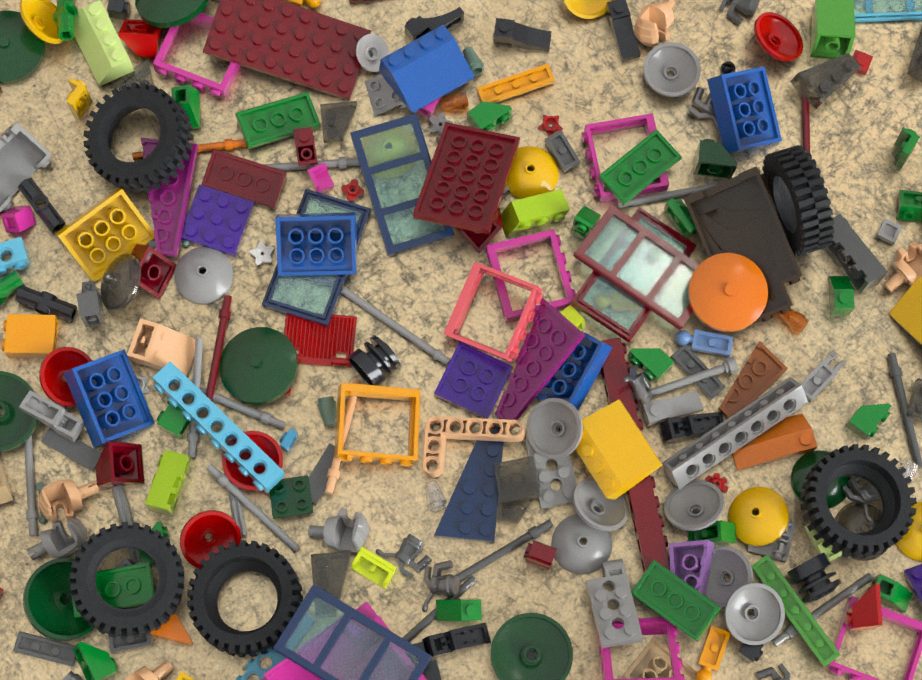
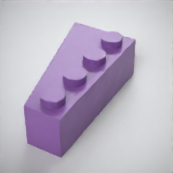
M710 540L669 543L670 571L706 596L715 543Z

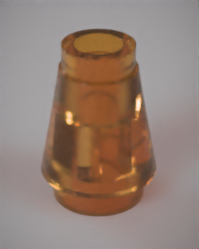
M459 91L440 100L442 111L464 110L465 107H469L466 92Z
M793 309L781 315L779 313V316L794 331L802 332L809 322L806 315Z

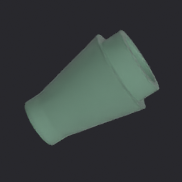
M473 47L465 48L462 52L473 75L481 74L484 71V63L475 53Z
M334 397L319 398L317 407L324 426L335 425L336 401H334Z

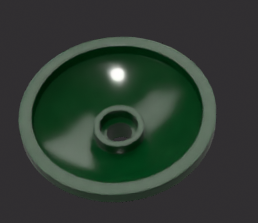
M823 450L808 452L801 456L794 464L790 481L792 490L800 502H805V500L800 499V494L805 491L801 488L807 480L805 479L807 474L812 471L811 469L814 465L831 452ZM850 475L840 477L830 485L826 495L829 509L837 506L846 498L842 488L847 486L850 489L848 486V481L851 479Z

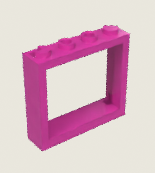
M200 13L188 23L210 31L214 18ZM181 25L171 27L153 62L155 72L161 74L162 77H171L177 83L189 84L198 91H207L214 97L216 95L225 98L240 65L231 62L221 84L165 63L164 60Z
M653 113L585 125L584 132L581 133L582 141L587 144V150H585L586 159L591 163L589 172L591 179L595 181L593 190L595 197L599 199V203L617 200V198L610 191L604 192L603 183L598 179L600 170L592 136L645 127L646 136L656 130ZM667 172L656 179L657 183L650 184L637 196L667 191L669 187Z
M554 229L486 245V255L490 268L501 271L496 252L550 240L566 298L549 303L558 311L564 310L571 305L570 303L575 297L576 292L575 289H571L569 283L572 282L570 271L565 269L564 264H567L564 252L561 253L560 251L561 239L559 234L556 235ZM493 277L505 324L519 321L524 308L512 311L505 282ZM536 305L534 309L536 315L541 305Z
M854 596L847 600L833 642L838 651L847 628L845 613L858 599ZM881 607L883 621L916 633L902 680H913L922 652V622ZM836 659L826 666L831 669V673L842 676V674L848 675L850 680H880L835 663Z
M638 618L642 635H667L673 677L614 679L610 647L602 649L597 631L603 680H685L684 674H680L682 659L678 658L677 655L680 652L679 642H675L677 627L673 626L665 618ZM620 621L612 623L613 627L617 629L624 626Z

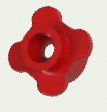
M352 179L349 184L342 185L341 191L345 193L348 201H354L364 194V189L360 188L356 179Z

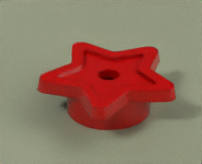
M543 115V123L538 127L539 130L546 131L548 137L553 135L554 132L563 130L559 125L558 115Z

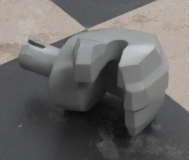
M341 508L337 516L326 519L324 526L310 525L308 535L310 538H324V542L329 548L343 552H358L365 543L370 527L362 513L355 512L354 518L350 519L347 509Z
M71 518L67 523L71 535H68L65 532L62 521H56L53 523V529L40 532L41 542L28 548V555L36 551V553L30 556L32 560L45 553H48L52 558L66 557L79 549L83 542L87 540V529L79 519Z

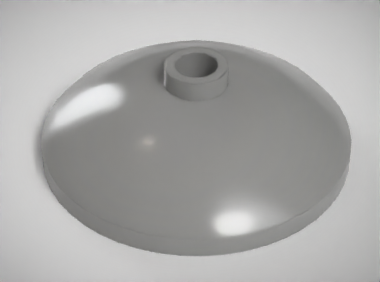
M669 42L656 46L648 53L644 62L643 72L647 84L655 92L667 97H679L689 93L696 86L700 78L701 67L697 56L691 49L679 43ZM667 73H672L673 77H669Z
M209 247L194 248L179 259L174 272L175 284L181 295L193 303H214L223 298L230 290L233 283V268L229 259L221 251ZM201 269L206 270L204 274L199 273Z
M545 399L539 402L529 414L526 425L527 437L532 448L541 456L550 459L566 457L577 448L582 438L583 423L576 407L564 399ZM560 425L562 426V431H561V432L559 431V426H560Z
M593 477L582 480L575 487L572 497L573 505L579 517L586 524L594 529L606 532L618 530L625 524L629 517V504L624 494L616 500L606 498Z
M693 480L680 489L678 487L674 488L669 493L664 503V512L667 520L674 527L686 531H696L709 527L720 518L725 507V501L721 490L716 485L707 481Z
M578 514L565 518L558 524L553 533L551 545L557 548L554 557L565 570L575 574H590L601 568V562L608 561L612 551V538L610 532L592 528ZM583 538L587 541V544L581 545L579 540Z
M729 546L714 547L706 597L721 608H725L728 598L738 587L747 583H753V570L748 558L741 551ZM730 574L731 579L727 581L726 577Z
M747 583L738 587L728 598L724 618L726 626L734 638L748 645H761L769 642L779 633L784 623L785 609L782 599L774 589L761 583ZM752 609V614L748 616L747 611Z

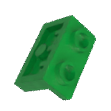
M903 127L895 142V145L899 147V151L895 156L898 159L895 166L900 169L904 166L920 138L912 129Z
M899 190L897 219L922 222V192Z
M680 198L668 200L664 210L683 236L688 239L696 234L697 229L683 201Z

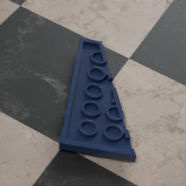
M494 427L491 433H499L501 427ZM476 441L434 537L494 543L503 442Z

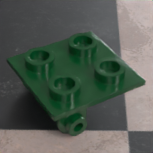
M308 475L281 479L269 491L273 519L313 513Z

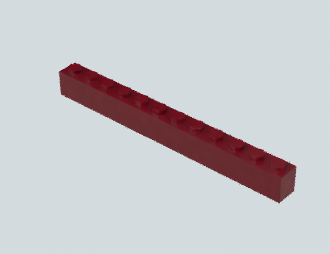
M621 337L601 340L613 347L601 368L607 403L610 405L620 400L641 431L643 430L641 418L638 419L637 411H639L638 401L633 398L632 392L634 391L629 381L625 382L623 380L624 377H629L628 373H630L629 361L626 362L624 356L627 354L626 345L621 342ZM650 475L626 492L643 573H645L653 560H656L670 571V556L667 555L666 551L668 539L662 532L664 521L662 515L659 516L657 508H660L659 498L654 495L653 488H656L655 479L653 476L650 477Z

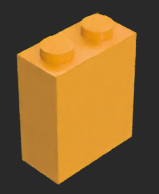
M7 314V320H4L3 330L6 332V336L2 340V351L10 358H45L50 352L57 349L59 320L56 315Z

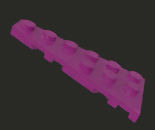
M141 138L143 158L147 157L155 149L159 139ZM190 143L193 145L192 151H186L190 156L189 160L183 159L181 162L185 165L184 169L177 168L175 171L178 176L176 178L169 176L170 183L168 185L160 182V189L156 190L151 186V192H148L154 224L156 251L163 256L178 257L198 145Z
M544 298L540 301L541 306L537 315L535 314L533 318V326L520 350L514 373L510 375L507 390L503 392L495 412L499 419L518 420L585 337V334Z

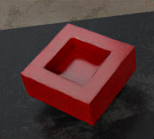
M855 50L848 69L866 75L873 56Z

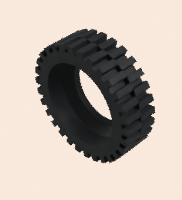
M131 83V88L127 85H122L121 92L115 88L111 91L112 97L106 94L102 97L106 102L101 104L98 101L95 106L99 110L97 112L91 111L89 114L93 117V120H87L86 126L90 130H84L83 136L89 139L83 141L84 147L88 149L85 151V154L90 158L88 162L94 167V170L118 188L124 189L127 192L134 191L135 193H141V190L146 193L151 192V186L158 190L161 188L160 182L168 185L170 183L168 177L176 178L178 176L175 172L177 168L183 170L185 167L181 163L183 159L188 161L190 158L186 151H192L193 145L188 142L194 141V135L189 132L193 130L192 124L188 122L191 119L185 113L186 110L161 88L159 89L154 85L149 86L146 83H141V86L137 83ZM145 108L152 111L160 123V138L155 149L147 157L139 161L124 162L117 159L111 152V140L118 124L128 114L138 109Z
M802 145L767 154L764 157L765 160H763V177L795 256H801L829 247L834 238L832 234L834 233L832 226L834 225V219L831 217L833 210L830 208L831 201L827 197L828 190L824 187L825 181L820 176L821 171L819 167L816 168L815 159H812L810 152L808 153L807 149L803 148Z
M853 444L849 448L846 445L842 446L839 450L835 449L813 466L812 471L805 478L807 480L802 485L801 489L805 491L800 494V499L805 500V502L800 507L801 510H807V513L802 517L804 521H811L807 528L809 532L815 529L817 534L813 537L816 540L823 538L825 541L821 545L825 548L832 545L831 552L835 554L842 551L841 556L848 557L852 554L853 559H858L861 556L869 558L872 555H878L903 538L902 536L909 531L908 527L913 524L914 519L911 517L916 514V509L911 507L917 503V500L910 497V495L915 493V488H908L907 485L912 480L910 476L903 477L902 474L906 472V469L904 467L898 469L895 466L899 462L896 458L889 461L888 457L890 454L886 451L879 455L880 448L874 447L869 451V445L864 444L859 448L858 444ZM848 475L859 476L869 481L877 489L882 500L883 510L880 521L872 530L863 533L850 532L842 527L832 516L827 505L826 495L830 485L836 479Z
M122 522L121 526H116L115 523L111 524L109 529H105V527L99 529L100 533L97 535L93 533L89 536L90 540L88 542H83L81 545L82 549L77 551L76 559L71 565L70 589L78 612L93 629L97 628L100 633H107L110 637L114 638L121 636V639H127V637L133 636L134 639L139 638V635L142 634L146 636L154 629L155 631L158 630L176 612L184 590V567L182 566L180 554H177L174 544H170V539L167 536L163 537L159 530L153 531L151 526L146 524L145 527H141L140 523L134 522L133 525H128V522ZM123 548H133L146 553L156 564L159 573V583L153 597L144 605L134 609H119L109 605L100 596L96 587V573L102 560L110 553Z
M240 540V545H236L234 541L229 542V548H225L223 545L217 547L219 550L217 554L211 551L208 553L210 556L208 561L202 559L199 562L202 568L200 570L195 568L193 573L196 578H190L189 581L192 589H187V596L190 598V601H187V607L191 610L188 613L194 621V627L201 636L219 651H225L231 656L237 654L239 657H245V654L255 657L257 652H261L263 655L268 653V648H274V644L277 643L303 601V595L301 594L302 586L290 563L276 549H270L264 543L259 545L257 541L252 540L251 544H248L246 540ZM246 571L261 573L272 581L277 591V607L273 616L265 625L255 630L239 631L229 627L221 619L217 607V599L222 586L229 578L238 573Z

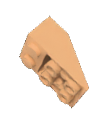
M140 318L127 356L131 362L161 370L171 361L187 377L194 359L195 339L158 323Z

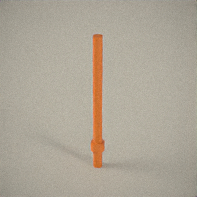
M231 138L224 139L223 142L198 144L197 152L213 151V149H226V151L247 145L244 139L232 140ZM143 151L133 152V160L143 159Z

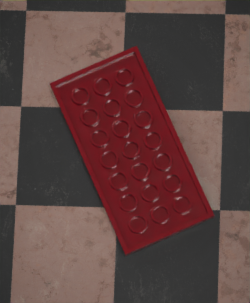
M220 0L203 53L349 101L361 66L356 56V46L363 36L371 34V30L281 0Z

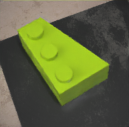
M562 189L511 201L501 213L502 229L506 238L552 221L558 222L563 220L570 208Z
M165 450L164 454L160 455L158 460L159 468L157 473L154 474L152 486L145 502L149 511L170 517L174 516L191 461L188 455Z

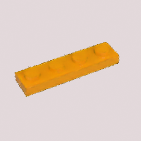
M547 63L477 87V93L481 102L497 103L553 84L555 79Z

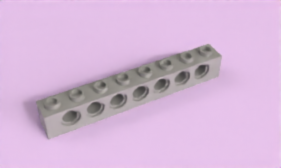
M789 377L662 462L668 479L679 489L800 409L808 403L802 385L792 377Z

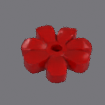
M714 473L713 478L710 475L705 478V481L716 485L721 492L727 493L729 487L724 485L727 483L725 477L720 479V474Z

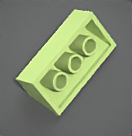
M98 0L82 7L74 18L75 39L98 85L102 86L133 72L134 69L130 58L101 1Z

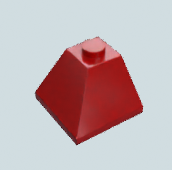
M124 19L118 36L138 56L154 58L160 50L162 28L151 26L143 20Z
M875 583L867 588L851 605L847 613H845V624L848 625L849 631L874 630L883 625L880 583Z

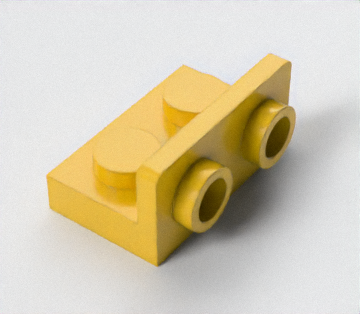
M70 78L68 82L73 91L68 94L66 102L73 116L81 120L93 101L90 97V92L86 88L87 85L79 79L75 81Z

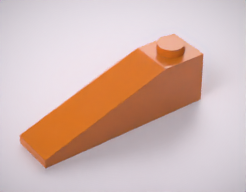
M803 414L786 417L732 453L736 469L739 471L814 451L818 446L812 427Z

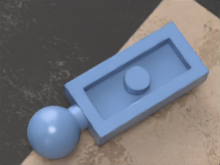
M696 329L693 332V336L686 330H680L675 335V340L679 345L684 346L692 343L691 350L724 357H730L732 336Z

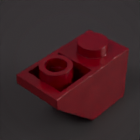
M312 127L293 129L298 166L318 164Z

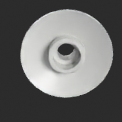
M367 34L358 41L356 56L358 62L365 70L378 72L380 60L389 55V49L380 36Z

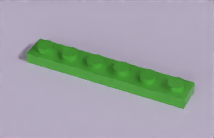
M767 554L753 564L752 568L762 582L778 593L784 604L785 614L821 664L826 667L840 657L841 654L770 556Z

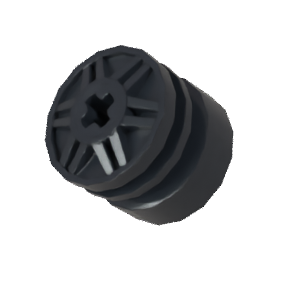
M373 335L370 337L371 344L367 341L364 343L367 353L361 349H356L348 356V360L369 385L379 386L385 381L382 371L392 375V368L397 370L401 367V364L393 350L379 337Z
M825 552L787 572L793 584L804 583L805 586L798 591L799 594L806 591L809 592V595L802 598L804 603L819 600L833 592L842 583L840 579L833 582L830 581V578L837 574L836 571L827 574L824 571L831 565Z

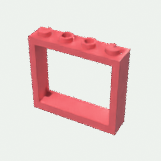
M474 261L444 331V335L512 363L513 359H516L518 356V347L521 340L523 341L526 337L528 323L534 318L536 304H539L542 299V289L537 285ZM484 273L531 291L505 353L459 335Z

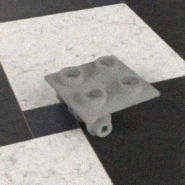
M381 74L365 81L375 116L397 106H400L401 109L406 108L405 104Z
M789 519L785 532L778 540L765 546L748 545L747 551L764 556L768 554L771 558L787 562L796 523L791 522L792 520Z

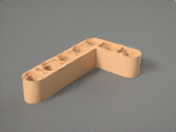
M431 417L426 423L423 469L431 477L441 476L444 471L447 439L520 442L525 438L526 430L518 420ZM441 424L440 430L435 432L432 430L434 425ZM455 425H461L458 432H452V428ZM474 426H481L479 432L472 433V428ZM494 427H501L499 433H491ZM519 427L521 429L519 434H511L513 428ZM434 443H439V448L436 451H431V446ZM432 463L438 464L434 471H429V466Z

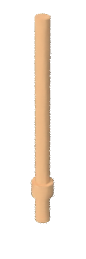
M354 379L353 384H361V381ZM349 396L344 415L342 450L345 447L357 396ZM333 458L331 468L328 469L326 494H333L335 482L339 479L340 458Z

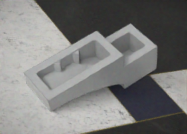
M31 390L19 406L20 410L41 421L57 434L72 442L76 441L85 427L83 420L66 412L65 408Z
M698 391L671 398L658 399L643 404L641 407L647 426L663 422L667 419L681 418L704 409Z

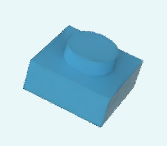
M290 428L288 433L286 431L283 433L279 440L283 451L287 453L290 451L299 437L298 432Z

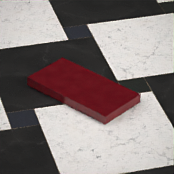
M213 149L201 185L276 209L287 172Z

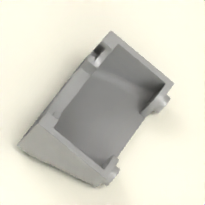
M18 123L10 125L0 136V212H6L11 207L12 203L10 201L19 190L18 186L23 180L29 179L40 167L44 169L51 162L49 158L52 154Z

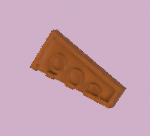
M759 341L718 410L728 419L758 399L788 368Z

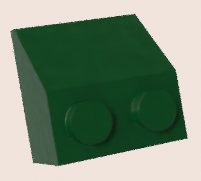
M713 139L700 140L695 152L693 175L731 179L737 168V162L720 142H715Z

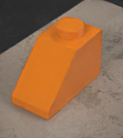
M175 613L170 616V620L166 624L163 623L161 625V628L150 632L152 636L189 646L193 645V641L181 619Z

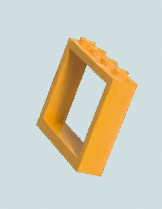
M341 383L338 386L334 458H340V461L350 462L352 459H358L361 463L380 461L382 465H391L394 462L404 467L414 464L418 459L420 390ZM345 395L410 401L408 456L342 450Z

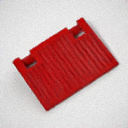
M286 314L284 335L293 344L295 350H299L297 354L299 364L329 367L338 365L352 368L348 356L354 352L357 316L333 314L327 327ZM336 354H346V358H338Z

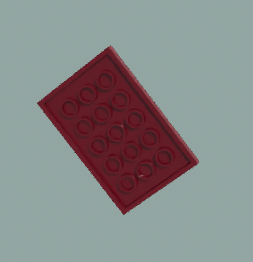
M445 122L415 206L413 218L490 235L520 144V137Z

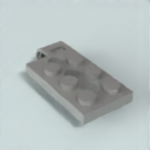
M561 425L559 426V431H560V432L562 431V426H561ZM525 440L540 508L543 509L573 502V491L577 483L570 454L563 458L552 459L557 463V467L554 471H549L546 468V462L550 458L538 454L530 445L529 440ZM553 479H558L561 482V488L558 491L553 490L550 486Z
M616 559L601 562L603 577L586 580V586L602 649L642 642L643 636L623 560ZM611 584L614 590L606 591L603 589V586ZM610 602H615L619 608L611 610L607 605ZM620 621L624 626L617 629L613 627L612 623Z

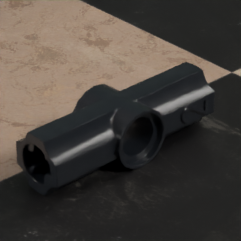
M32 178L23 180L18 189L32 206L35 213L41 218L51 233L61 230L66 223ZM40 203H46L43 208H37Z
M21 285L16 293L15 301L17 303L31 307L42 315H56L57 318L71 322L76 315V305L60 300L49 292H39Z

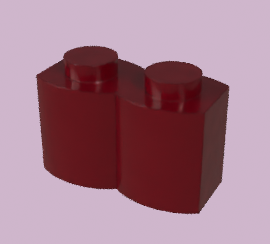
M534 540L532 544L528 543L523 557L527 559L526 563L549 571L557 548Z

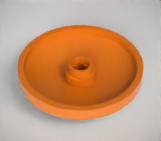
M720 253L707 258L696 268L689 282L688 298L694 314L706 326L722 332H734L747 328L760 317L767 303L768 287L762 271L753 261L735 253Z

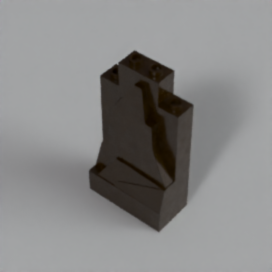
M755 166L739 173L738 176L683 197L708 258L720 253H735L750 259L762 271L767 282L768 299L764 311L757 320L761 319L764 322L772 319V314L778 311L780 315L791 311L790 307L794 305L786 283L789 282V285L801 281L800 277L803 276V273L778 216L777 208L760 167Z

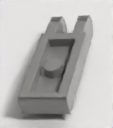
M832 352L825 361H822L801 383L809 402L827 386L846 363L842 360L832 369L828 363L837 355L835 352Z

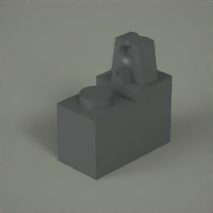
M94 281L82 282V291L76 294L81 320L85 327L105 324L102 298L99 292H97Z

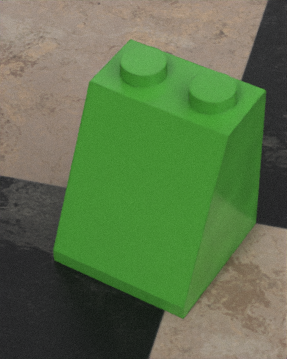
M815 0L812 9L810 57L848 60L856 37L854 0Z

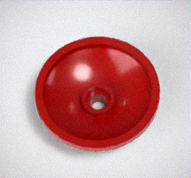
M766 12L756 19L754 23L755 37L761 48L768 55L780 61L790 62L796 60L802 54V37L797 28L787 18L777 13Z
M61 347L50 352L43 360L39 371V379L43 391L53 402L67 407L76 406L67 381L63 382L61 378L64 376V372L93 360L85 352L74 347Z
M260 431L244 432L282 469V451L274 438ZM232 438L227 445L233 446L237 440ZM223 451L222 466L229 481L244 490H258L252 483L254 480L249 475L245 477L238 469L240 466L235 461L231 463L224 456L225 452ZM248 452L240 455V458L243 460L251 457V454ZM257 466L254 469V472L257 474H262L265 471L263 466Z
M217 510L203 511L191 517L184 525L180 535V548L185 559L194 567L201 569L202 565L199 562L202 559L208 561L210 559L208 553L211 551L217 554L219 552L217 547L223 545L225 548H229L228 543L233 541L236 545H240L241 532L235 520L228 514ZM210 533L211 537L206 539L205 535Z

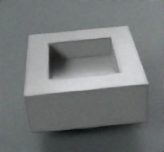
M885 218L876 237L894 245L903 226Z

